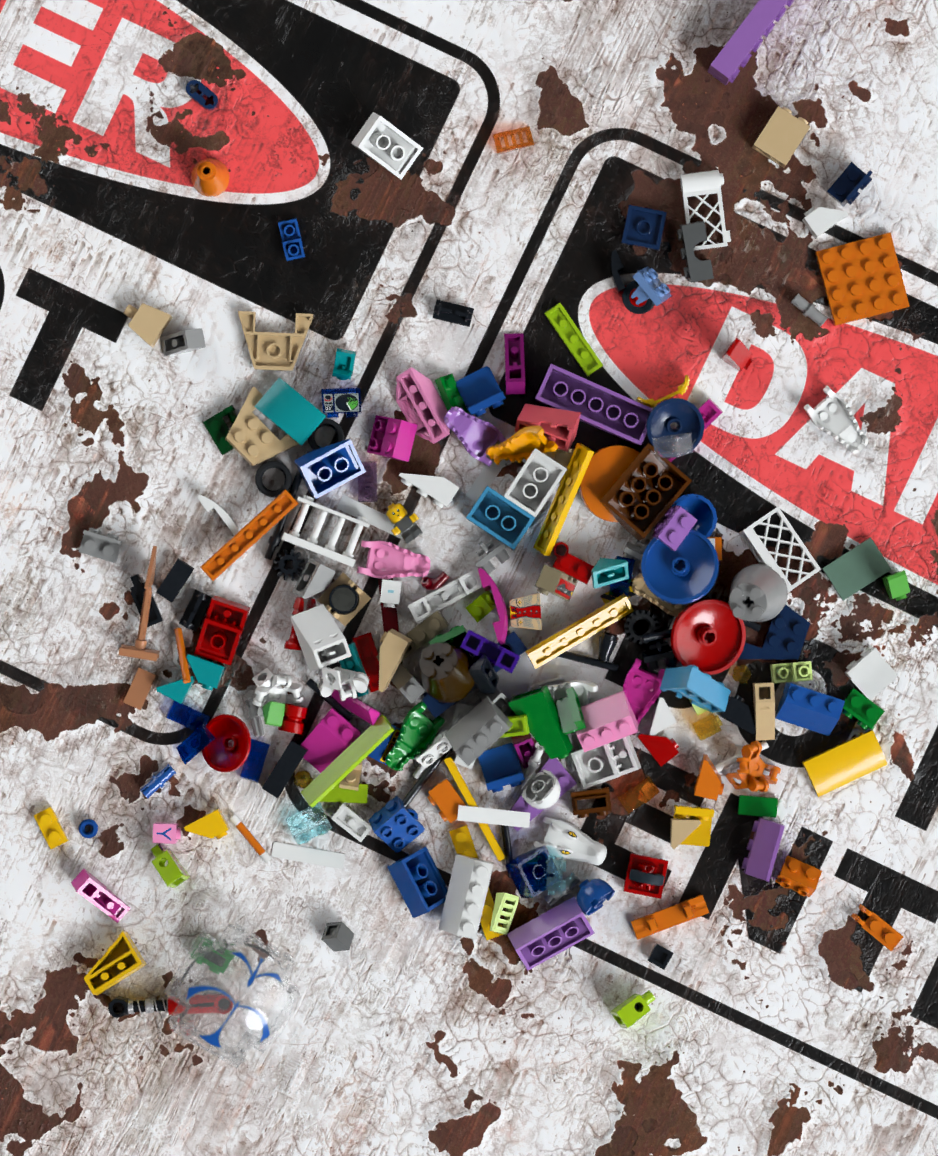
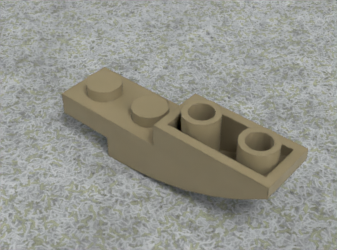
M439 610L405 634V636L412 639V642L402 661L449 626V623Z

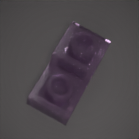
M363 461L362 464L366 472L358 476V502H378L377 461Z

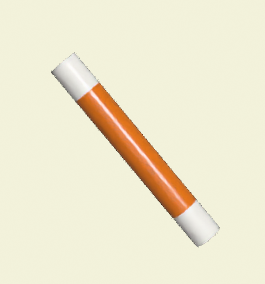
M236 814L230 818L231 822L264 862L267 863L272 858Z

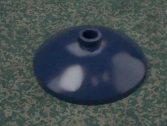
M680 398L667 399L657 404L650 412L646 423L647 436L651 444L661 453L670 456L684 455L691 452L700 443L704 433V420L698 408L691 402ZM672 422L677 423V427L674 429L670 427Z

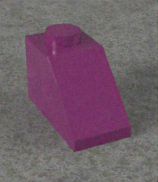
M530 733L528 735L512 736L511 739L523 768L526 769L528 768L530 757L534 755L536 750Z

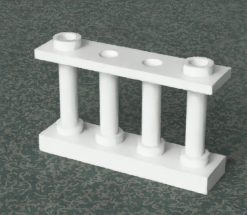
M303 495V498L298 496L297 500L303 502L292 531H289V534L284 532L282 540L354 567L357 560L353 559L354 555L352 554L363 526L370 528V524L367 523L368 519L358 515L355 519L314 503V498ZM309 506L321 509L310 538H307V540L300 539L299 532ZM327 513L338 516L333 532L325 547L318 546L317 538ZM346 519L356 523L346 551L339 554L335 552V545Z

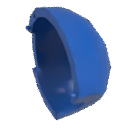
M686 494L672 504L671 507L681 506L698 520L692 527L693 530L702 533L707 538L715 530L717 523L716 509L710 500L704 496Z

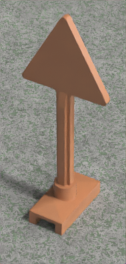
M157 546L152 548L144 587L145 592L138 637L135 639V646L124 644L120 646L119 655L151 661L159 659L160 650L146 648L147 640H145L152 598L151 586L155 580Z

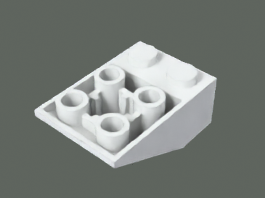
M324 604L290 616L309 671L323 668L352 656L344 635Z

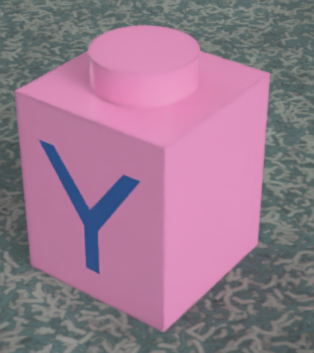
M153 823L152 843L176 844L178 839H181V828H178V823Z

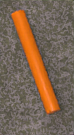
M176 628L174 632L183 683H190L191 679L182 628Z

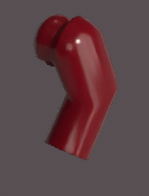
M444 572L437 578L423 577L421 585L426 590H437L450 577Z

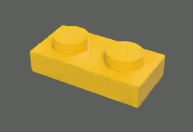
M52 806L33 815L50 849L69 841Z

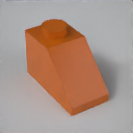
M703 754L694 788V795L717 801L718 795H722L724 784L721 783V776L708 755Z

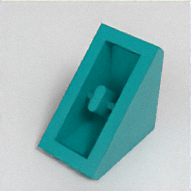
M600 558L591 570L593 588L596 589L629 579L628 561Z
M195 676L190 677V683H183L182 679L156 687V690L172 700L183 704L195 681Z

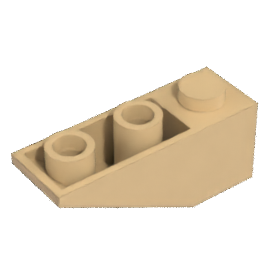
M752 683L755 738L757 741L775 740L774 683Z

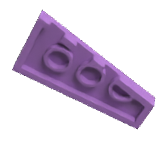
M549 757L539 771L548 770L558 779L561 788L560 797L577 784L557 758L551 759ZM521 795L509 811L530 813L531 821L545 809H537L530 806ZM514 827V828H515L516 831H519L522 827Z

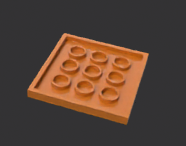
M891 232L816 251L834 326L910 307Z

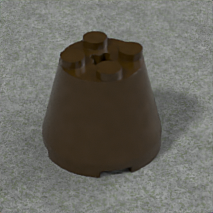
M434 643L425 647L420 657V680L424 690L429 696L442 703H453L462 700L467 696L466 694L469 693L474 684H476L468 672L469 668L475 663V660L463 648L447 643Z

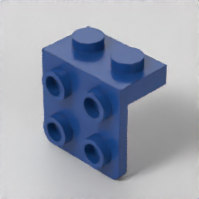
M487 366L456 381V387L470 415L479 417L487 413L486 409L490 407L495 409L503 405V401L506 400L491 369Z
M513 743L488 749L478 757L488 791L492 790L493 793L504 790L503 786L510 784L511 787L521 785V781L525 780Z
M398 796L388 801L382 809L368 819L373 832L395 852H400L425 830L424 826L406 810L403 801Z

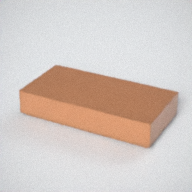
M139 667L123 703L141 710L157 675Z

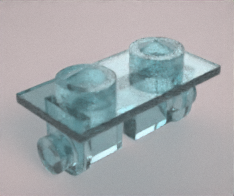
M548 856V860H546L547 873H554V877H546V891H548V895H555L556 891H558V895H562V891L566 890V880L563 879V872H566V860H563V856H559V860H556V856Z

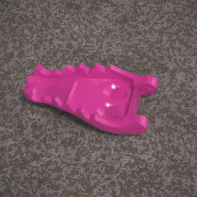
M636 658L624 680L623 691L638 724H640L641 719L660 695V686L665 670L661 668L658 675L639 668L642 660Z

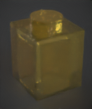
M713 713L691 723L700 741L722 731L720 726L723 725L719 716H714Z

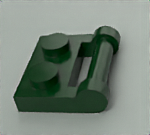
M233 405L203 422L222 455L234 449L226 440L230 429L223 419L228 415L231 422L234 423L237 415L234 412L235 408Z

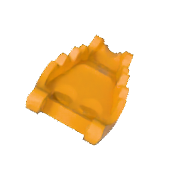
M528 426L519 430L502 443L488 447L486 455L490 456V459L494 460L496 465H499L502 460H510L511 463L515 461L521 463L523 459L528 460L535 448L542 453L554 452L558 449V445L543 435L544 429L541 426Z

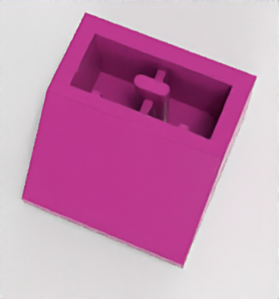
M376 415L367 453L409 462L418 425L400 419Z

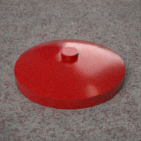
M714 598L700 599L686 606L676 617L671 630V647L679 663L684 667L688 665L697 666L701 672L709 675L718 674L730 668L740 657L746 641L744 621L733 615L730 604Z

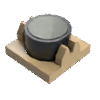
M343 572L317 601L320 604H324L328 612L346 626L371 598Z

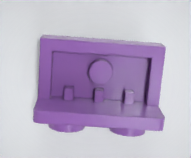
M681 506L670 507L665 513V519L655 526L654 534L652 535V537L659 539L672 551H676L698 521Z

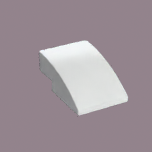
M630 736L587 752L580 749L571 753L584 789L641 768Z

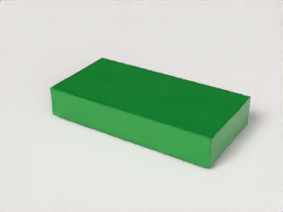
M739 795L738 814L776 818L778 798Z

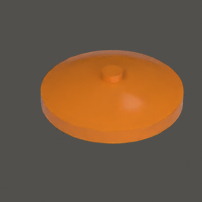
M612 445L601 448L593 453L579 486L581 499L593 515L605 521L618 522L600 500L639 455L638 451L626 446Z

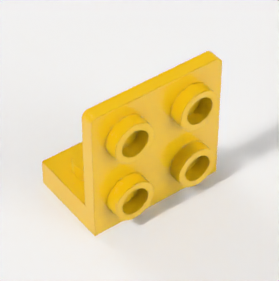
M674 805L673 818L698 819L701 822L681 843L682 845L710 846L712 817H714L713 808Z

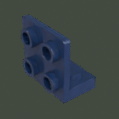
M851 162L826 193L843 207L847 203L851 205L860 194L858 192L859 188L863 191L872 180L870 175L873 172L869 170L865 174Z

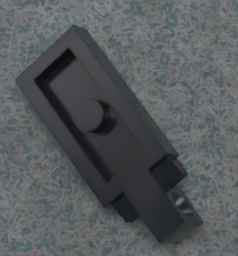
M139 574L130 577L134 585L130 589L141 617L145 582L142 583ZM153 594L147 627L164 621Z

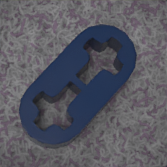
M191 80L187 83L186 92L193 100L206 110L217 108L219 101L211 90L198 80ZM192 85H193L194 87H195L196 85H199V86H198V89H199V91L201 92V94L199 95V94L196 93V92H193V94H192V93H191L192 90H191L190 87H191ZM205 95L209 99L211 97H214V104L206 105L207 102L203 98V96Z

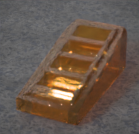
M530 126L492 135L497 155L534 145ZM523 132L526 133V137H527V141H528V142H526V143H524V140H523V137H522V133H523ZM518 134L520 144L516 143L514 135ZM508 136H511L512 146H509ZM500 138L504 139L505 147L503 148L501 146Z

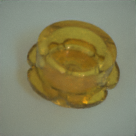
M741 665L733 669L734 674L732 677L736 682L739 681V683L743 684L751 678V671H749L748 666Z
M300 771L295 775L294 784L300 788H306L313 781V778H311L308 771Z

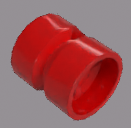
M284 703L282 726L278 727V730L302 734L304 727L302 720L306 718L307 708Z

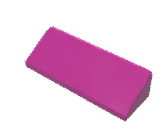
M335 689L331 694L344 708L371 725L375 724L380 715L379 711L358 698L353 699L349 697L345 701H341L339 691Z

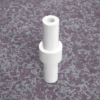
M537 746L534 755L530 757L528 769L525 773L526 778L539 768L544 747Z

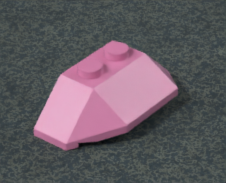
M412 367L396 377V402L406 420L418 425L416 435L429 440L433 444L450 435V429L444 423V417L448 411L432 381Z

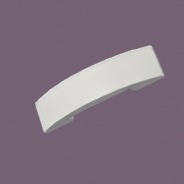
M200 494L197 496L208 513L214 509L217 511L234 536L240 531L231 516L220 505ZM246 552L241 556V559L246 558Z
M474 569L411 603L407 607L417 623L437 610L445 608L483 586Z

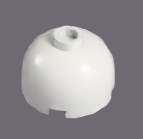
M541 770L542 772L537 774L533 772L522 784V797L534 808L547 809L553 806L560 797L561 788L559 781L548 770Z

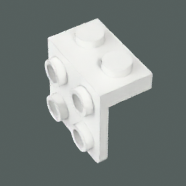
M876 647L865 649L860 654L862 657L857 662L855 660L846 667L848 670L844 672L869 700L874 699L897 678V673L880 656V652Z

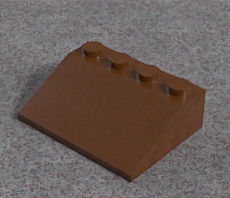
M648 443L600 502L625 530L638 541H641L648 535L692 480Z

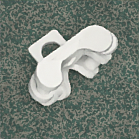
M323 667L322 677L319 679L317 686L323 697H329L335 689L339 691L341 701H345L349 697L357 698L356 691L365 693L369 684V677L363 672L351 671L340 667L333 669ZM349 685L350 689L344 691L343 686Z
M266 668L252 678L257 686L255 689L257 695L253 698V704L259 706L257 714L261 718L264 717L262 707L270 701L278 703H299L303 701V696L300 694L301 685L292 683L290 675H285L284 677H281L279 674L273 675ZM267 675L266 680L259 681L262 676Z

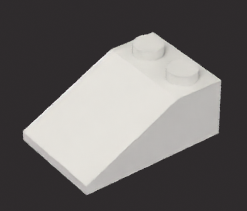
M374 112L351 142L352 145L399 179L403 178L423 150L420 145Z
M535 448L504 497L534 517H537L567 471V468Z

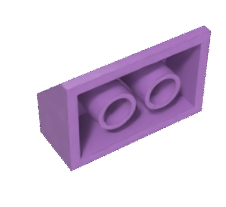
M759 817L758 821H754L752 831L755 833L753 839H749L747 850H749L748 858L744 857L742 869H744L745 874L768 882L770 881L785 825Z

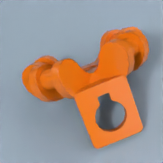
M757 740L750 745L747 744L742 747L743 757L736 758L737 763H739L737 772L726 774V778L735 789L749 788L753 792L758 790L760 792H767L769 784H777L778 779L776 777L781 769L774 765L765 764L759 756L762 745ZM764 770L770 772L769 776L763 775ZM733 778L741 780V784L735 782Z

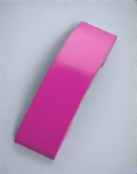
M480 568L478 572L484 590H492L500 621L494 622L493 626L497 641L500 645H503L508 630L506 605L495 582L486 571Z

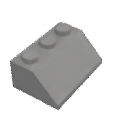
M486 696L445 733V736L454 752L469 766L507 732L513 723Z

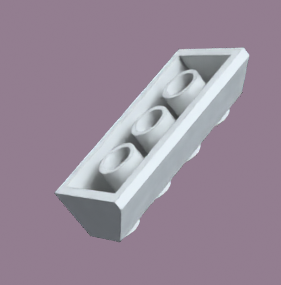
M456 854L440 920V930L476 940L494 862Z

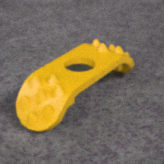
M685 375L684 382L677 387L678 391L656 401L653 398L645 400L641 397H637L639 403L650 408L655 407L656 404L678 394L683 395L688 389L687 386H689L690 379L688 375Z

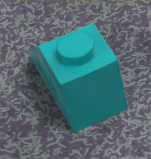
M188 654L186 658L197 681L202 683L201 687L211 691L213 688L217 689L225 666Z

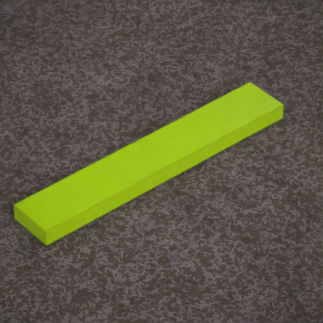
M381 715L374 725H371L301 791L309 806L314 807L395 730L385 716Z

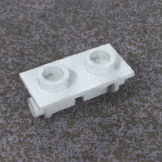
M440 732L434 738L433 745H428L427 749L421 750V754L416 756L415 760L425 769L452 748L445 736L446 732Z

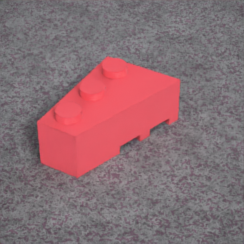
M525 404L517 418L515 432L528 426H541L544 429L543 435L548 440L554 441L558 445V449L568 452L577 434L581 412Z

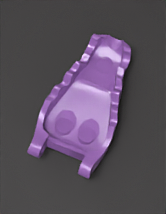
M457 406L452 407L444 417V423L455 433L466 451L473 458L490 467L493 462L486 457V449L493 446L497 441L502 443L507 440L493 424L470 415Z

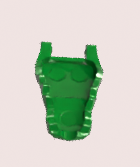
M423 701L419 702L408 712L393 748L385 757V763L393 770L402 771L403 766L410 759L420 755L421 750L427 749L428 745L432 744L437 731L445 722V719L441 716L436 717L432 721L422 713L427 707Z

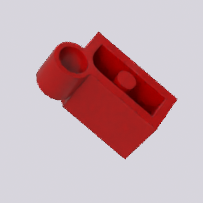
M563 542L557 543L553 548V553L557 558L552 567L587 584L594 566L569 554L567 544ZM558 545L566 547L564 555L560 556L556 553L555 549Z

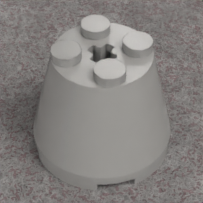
M763 564L749 565L740 570L733 578L730 586L729 604L733 615L736 618L754 622H764L776 617L787 602L788 591L785 580L772 567Z

